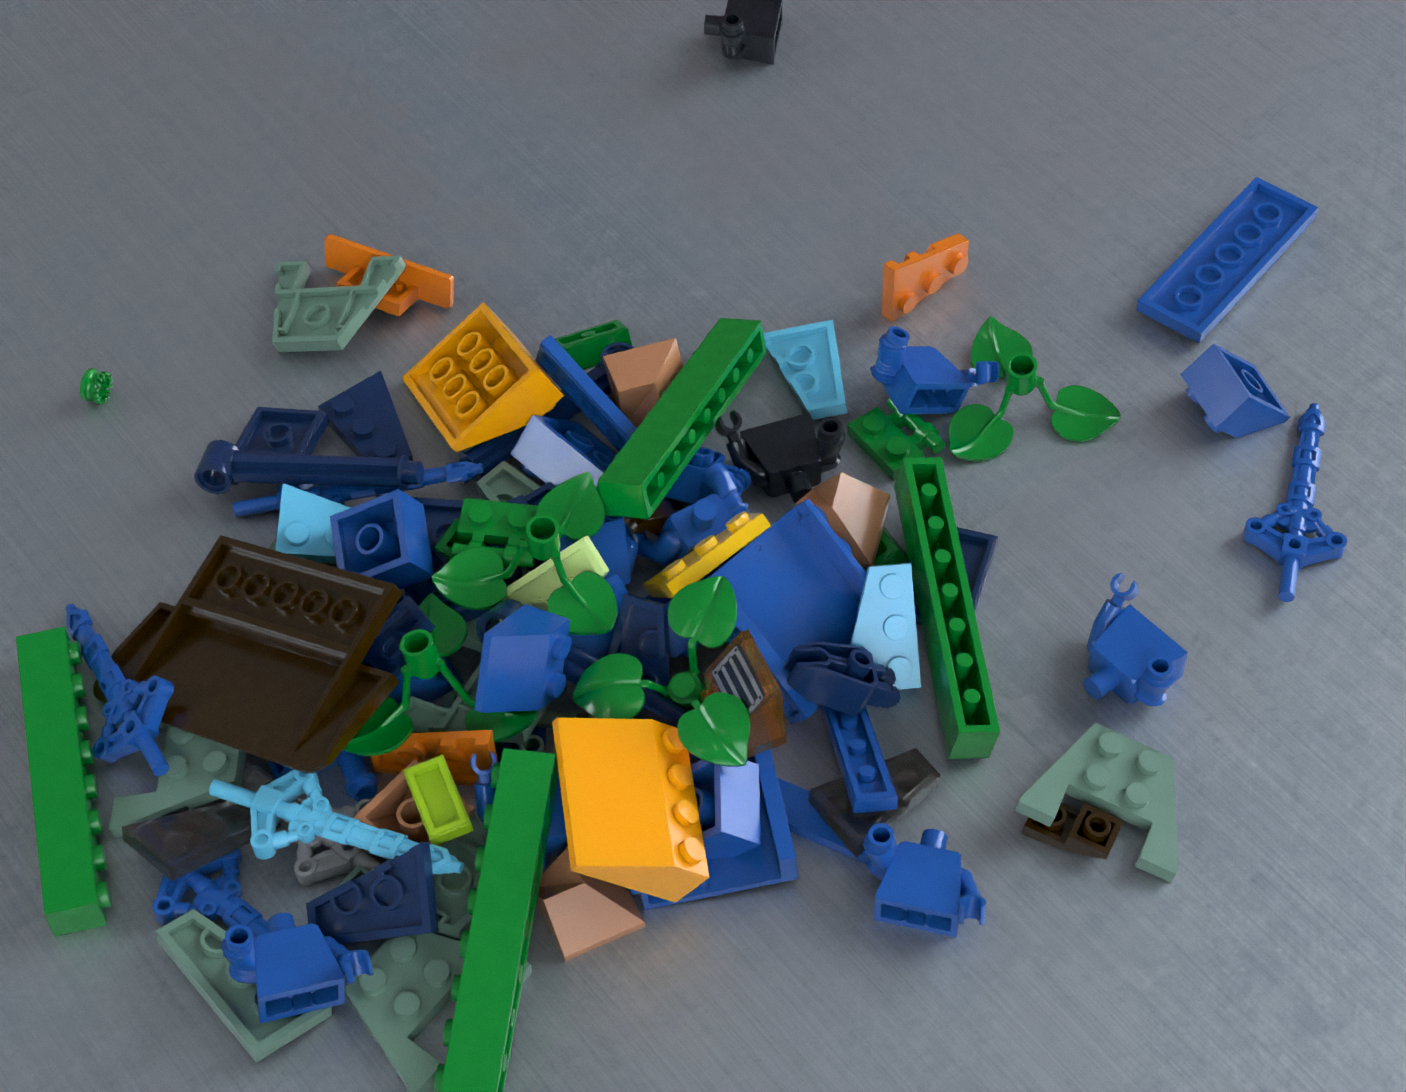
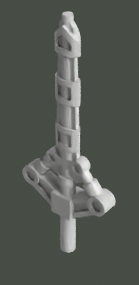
M245 761L241 787L257 792L261 785H267L276 780L258 765L252 766ZM299 796L293 803L301 804L304 799ZM362 799L355 806L331 807L334 813L353 818L371 799ZM316 835L315 840L307 844L302 843L300 840L296 841L298 850L294 870L298 882L303 886H312L318 881L352 872L359 864L368 871L374 870L376 866L381 864L370 856L368 850L340 844ZM321 844L331 848L313 856L312 849Z

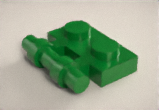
M889 398L886 405L893 413L886 416L876 407L847 424V435L892 481H895L903 458H922L924 453L921 450L929 447L935 454L939 453L944 449L946 443L938 436L939 430L932 423H925L917 414H900L891 398ZM906 425L914 432L909 437L900 430Z
M464 498L457 535L458 540L470 542L469 544L454 543L452 558L464 550L483 547L496 552L503 561L504 569H507L519 549V541L526 539V524L532 517L536 516L538 506ZM486 543L506 545V547H488L486 546ZM526 551L518 566L533 568L535 558Z

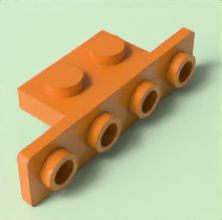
M333 234L325 237L326 267L345 273L336 282V287L359 286L371 257L394 256ZM403 259L406 264L405 270L375 308L387 314L400 317L411 305L420 299L449 309L454 304V277Z

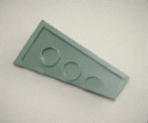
M195 909L156 930V939L160 946L256 1063L332 1016V1007L260 1024L256 984L237 982L229 974L230 963L225 958L221 948L225 938V930Z

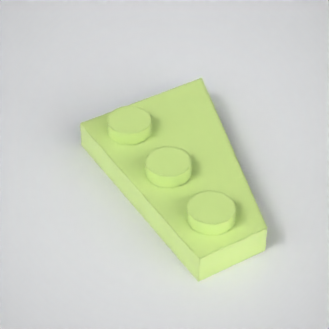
M589 536L581 538L560 552L561 561L570 582L575 576L584 571L596 573L603 578L610 571ZM547 560L509 585L504 600L513 599L521 602L523 605L527 604L548 611V599L551 593L560 587H564L560 582L553 560Z

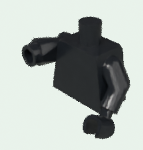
M728 0L724 16L706 14L704 34L721 36L722 52L729 60L746 59L774 65L783 24V0Z
M732 410L730 412V419L734 425L733 428L726 427L721 416L717 418L715 423V429L718 434L727 437L729 441L726 443V447L733 465L738 467V469H746L749 472L750 479L752 480L750 483L757 487H762L766 494L773 498L789 493L794 503L813 489L812 487L821 483V473L828 472L839 465L841 461L839 452L846 438L841 421L828 417L819 423L816 439L810 413L740 431V438L737 431L742 425V418L737 411Z

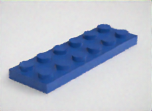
M1255 177L1138 299L1136 310L1200 344L1314 221L1319 207Z

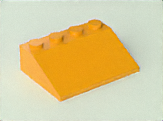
M484 302L402 377L405 384L455 452L526 426L532 415L543 416L545 413L550 412L564 396L510 328Z
M556 718L552 722L571 871L675 903L709 878V871L689 751L681 743L678 729L653 719Z

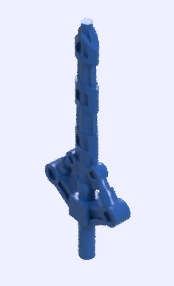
M1311 403L1306 413L1298 420L1297 431L1301 434L1299 445L1294 447L1291 465L1294 468L1292 481L1288 485L1287 503L1278 504L1276 512L1271 515L1267 514L1262 518H1249L1246 521L1243 538L1247 543L1255 545L1276 560L1278 565L1282 566L1278 598L1283 602H1291L1295 598L1299 569L1325 560L1339 559L1343 557L1347 545L1346 536L1342 533L1334 532L1329 525H1325L1321 520V511L1313 508L1317 489L1315 486V476L1320 468L1322 451L1318 448L1319 437L1324 435L1326 426L1317 403ZM1278 525L1286 529V533L1282 534L1273 528ZM1316 532V534L1318 535V537L1308 539V537L1305 536V533Z
M468 461L448 463L444 467L424 469L421 485H409L406 490H401L400 487L319 485L312 487V484L287 485L346 505L345 501L373 497L397 489L408 491L442 482L450 484L467 481L479 473H484L482 463L476 464ZM282 485L278 486L277 495L233 502L235 517L280 510Z
M74 604L67 605L65 608L67 612V629L73 640L78 641L81 647V654L89 669L93 671L98 685L108 701L102 709V714L106 717L105 726L102 727L101 737L93 745V756L105 762L114 763L119 758L141 750L155 776L165 775L169 771V765L155 739L160 734L158 728L168 700L174 692L173 683L156 675L150 677L148 681L140 683L132 679L126 680L118 664H115L111 658L110 651L102 636L94 631L92 627L93 622L87 610H82Z
M143 828L137 833L135 841L166 867L157 898L152 904L154 916L158 923L167 925L195 909L210 921H214L219 917L229 928L234 925L249 927L252 930L254 939L258 935L269 933L267 921L262 918L263 915L240 898L242 896V889L237 876L240 874L239 864L242 862L240 844L236 840L226 839L214 845L188 851L184 849L178 854L149 829ZM223 869L224 876H221L215 880H212L210 877L205 876L209 873ZM190 889H193L197 894L193 905L190 902H181L185 893Z

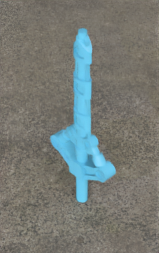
M292 770L267 785H261L257 792L218 779L213 780L209 788L211 796L250 808L252 831L250 843L255 856L262 860L273 857L277 849L290 846L289 843L299 840L302 843H311L315 840L316 835L340 844L368 850L371 854L389 860L403 855L412 847L420 844L409 840L407 835L385 828L379 829L362 823L360 820L332 812L329 800L322 796L317 773L307 774ZM303 793L306 794L307 799L301 804L293 803ZM281 819L289 823V832H286V830L276 832V826ZM430 844L433 874L462 873L464 863L458 861L455 856L450 855L447 848Z

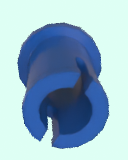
M342 750L337 756L336 762L346 780V794L357 802L362 799L373 798L377 793L378 786L376 775L370 773L362 755Z

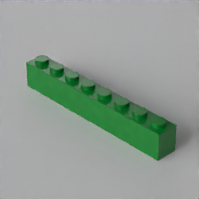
M720 318L711 331L707 333L705 339L696 351L692 353L690 359L677 373L675 379L662 393L660 399L647 413L645 419L636 431L632 433L624 447L616 454L605 472L599 477L597 491L604 503L605 515L649 519L715 427L717 418L719 416L722 417L766 355L767 351L761 320Z
M942 457L903 458L894 484V490L908 560L912 567V580L948 759L989 758L1000 734V727Z
M65 626L16 637L44 916L54 937L107 925L105 908L112 906L108 882L102 881L101 871L108 869L106 853L103 845H98L97 835L103 834V824L99 809H93L92 802L93 799L99 798L98 785L95 775L89 774L88 765L95 764V758L92 752L90 739L85 740L84 731L91 730L87 708L86 706H81L80 698L87 696L86 686L82 673H77L76 669L77 665L83 664L82 654L78 641L71 642Z
M503 748L501 763L495 762L493 765L491 788L496 790L493 804L487 803L484 811L483 828L488 830L485 846L479 845L476 854L475 869L476 872H480L478 887L471 888L468 897L467 911L469 915H472L470 931H463L460 940L459 955L460 958H464L462 974H456L452 983L451 1000L456 1002L453 1019H447L444 1026L443 1046L448 1047L445 1064H439L436 1070L435 1092H504L559 778L557 758L553 753Z

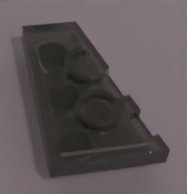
M917 748L885 760L898 797L897 809L854 814L842 777L810 789L808 802L855 858L865 851L863 846L864 838L873 825L883 823L893 827L938 787L940 774Z
M226 801L122 826L123 841L169 880L173 881L250 843L252 836L250 808ZM279 821L278 825L276 826V830L279 829V828H281V822H280V821Z

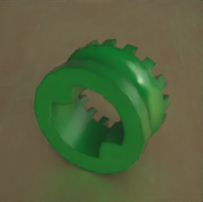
M94 368L86 370L80 383L81 399L88 402L94 400L96 404L100 405L106 403L107 399L110 398L109 394L112 393L109 388H113V384H111L113 382L112 374L107 371L99 373Z

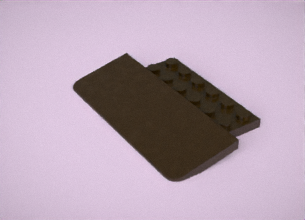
M220 535L176 606L159 602L111 655V658L115 664H118L126 680L132 679L140 683L148 681L150 677L156 675L173 683L174 692L168 700L161 723L303 773H317L327 768L337 758L400 683L392 673L363 665L361 662L403 592L393 583ZM96 679L93 686L94 696L99 701L107 703L108 701Z

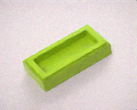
M443 754L402 770L431 844L439 845L474 831Z

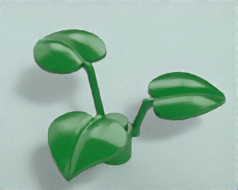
M990 316L976 334L971 349L970 361L972 368L975 369L976 362L978 361L999 362V379L1003 376L1006 379L1005 393L996 414L989 407L982 404L967 405L955 413L949 425V452L953 456L967 461H987L1003 454L1010 447L1014 437L1012 425L1001 420L1005 415L1010 398L1013 394L1018 396L1027 395L1034 388H1038L1047 407L1055 410L1051 417L1054 431L1068 441L1087 442L1099 437L1120 421L1121 414L1107 398L1083 386L1071 385L1063 387L1059 390L1056 402H1054L1044 385V378L1037 376L1038 363L1033 356L1030 343L1021 334L1004 326L994 317Z
M585 472L562 482L542 498L538 504L536 516L532 517L526 524V539L519 541V549L506 570H504L501 557L496 552L483 547L470 548L455 555L441 570L432 575V582L437 590L447 600L462 608L469 610L490 609L506 598L507 587L504 579H508L513 575L525 552L528 551L531 556L538 560H553L560 582L564 587H560L551 593L548 599V612L570 619V634L601 635L611 631L617 619V601L610 584L600 575L590 571L579 573L570 582L564 570L559 552L561 547L560 539L563 535L572 541H578L585 536L590 538L596 535L604 524V503L596 489L591 473Z
M714 576L691 583L679 590L670 602L668 608L670 627L676 635L682 638H690L688 642V672L677 673L671 678L668 686H662L650 680H641L643 668L641 662L636 657L622 653L610 654L598 659L581 675L573 692L574 703L582 707L594 718L633 719L640 713L645 703V694L642 688L651 689L661 693L664 697H670L673 702L689 710L680 717L677 729L681 743L691 754L720 766H745L747 764L748 742L751 730L748 710L744 703L734 695L717 692L708 696L706 688L698 678L699 669L697 668V641L708 648H717L730 638L735 629L738 614L737 599L729 581L723 576Z
M430 593L419 607L435 628L431 633L423 629L410 631L400 641V650L406 662V665L401 668L403 675L401 704L398 706L393 698L387 697L343 750L362 756L382 755L397 749L409 738L414 725L411 718L404 713L409 709L412 676L419 679H430L440 671L463 701L473 708L465 718L467 731L492 730L494 743L510 739L531 726L534 720L537 719V710L481 713L474 710L476 700L467 693L447 668L444 659H441V657L455 653L466 641L468 636L466 622L458 612L445 605L434 594Z

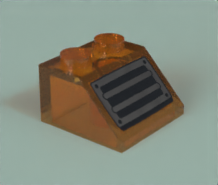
M749 629L742 631L704 672L706 690L701 692L702 701H704L710 694L723 692L736 696L744 703L748 710L751 724L748 742L749 758L786 744L787 737L782 692Z

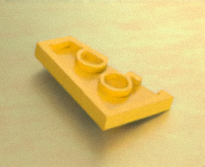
M746 511L737 514L725 524L727 527L716 536L710 535L700 541L693 548L692 552L674 561L663 569L662 572L643 583L644 587L651 597L673 598L679 590L699 581L771 527L764 514H747Z

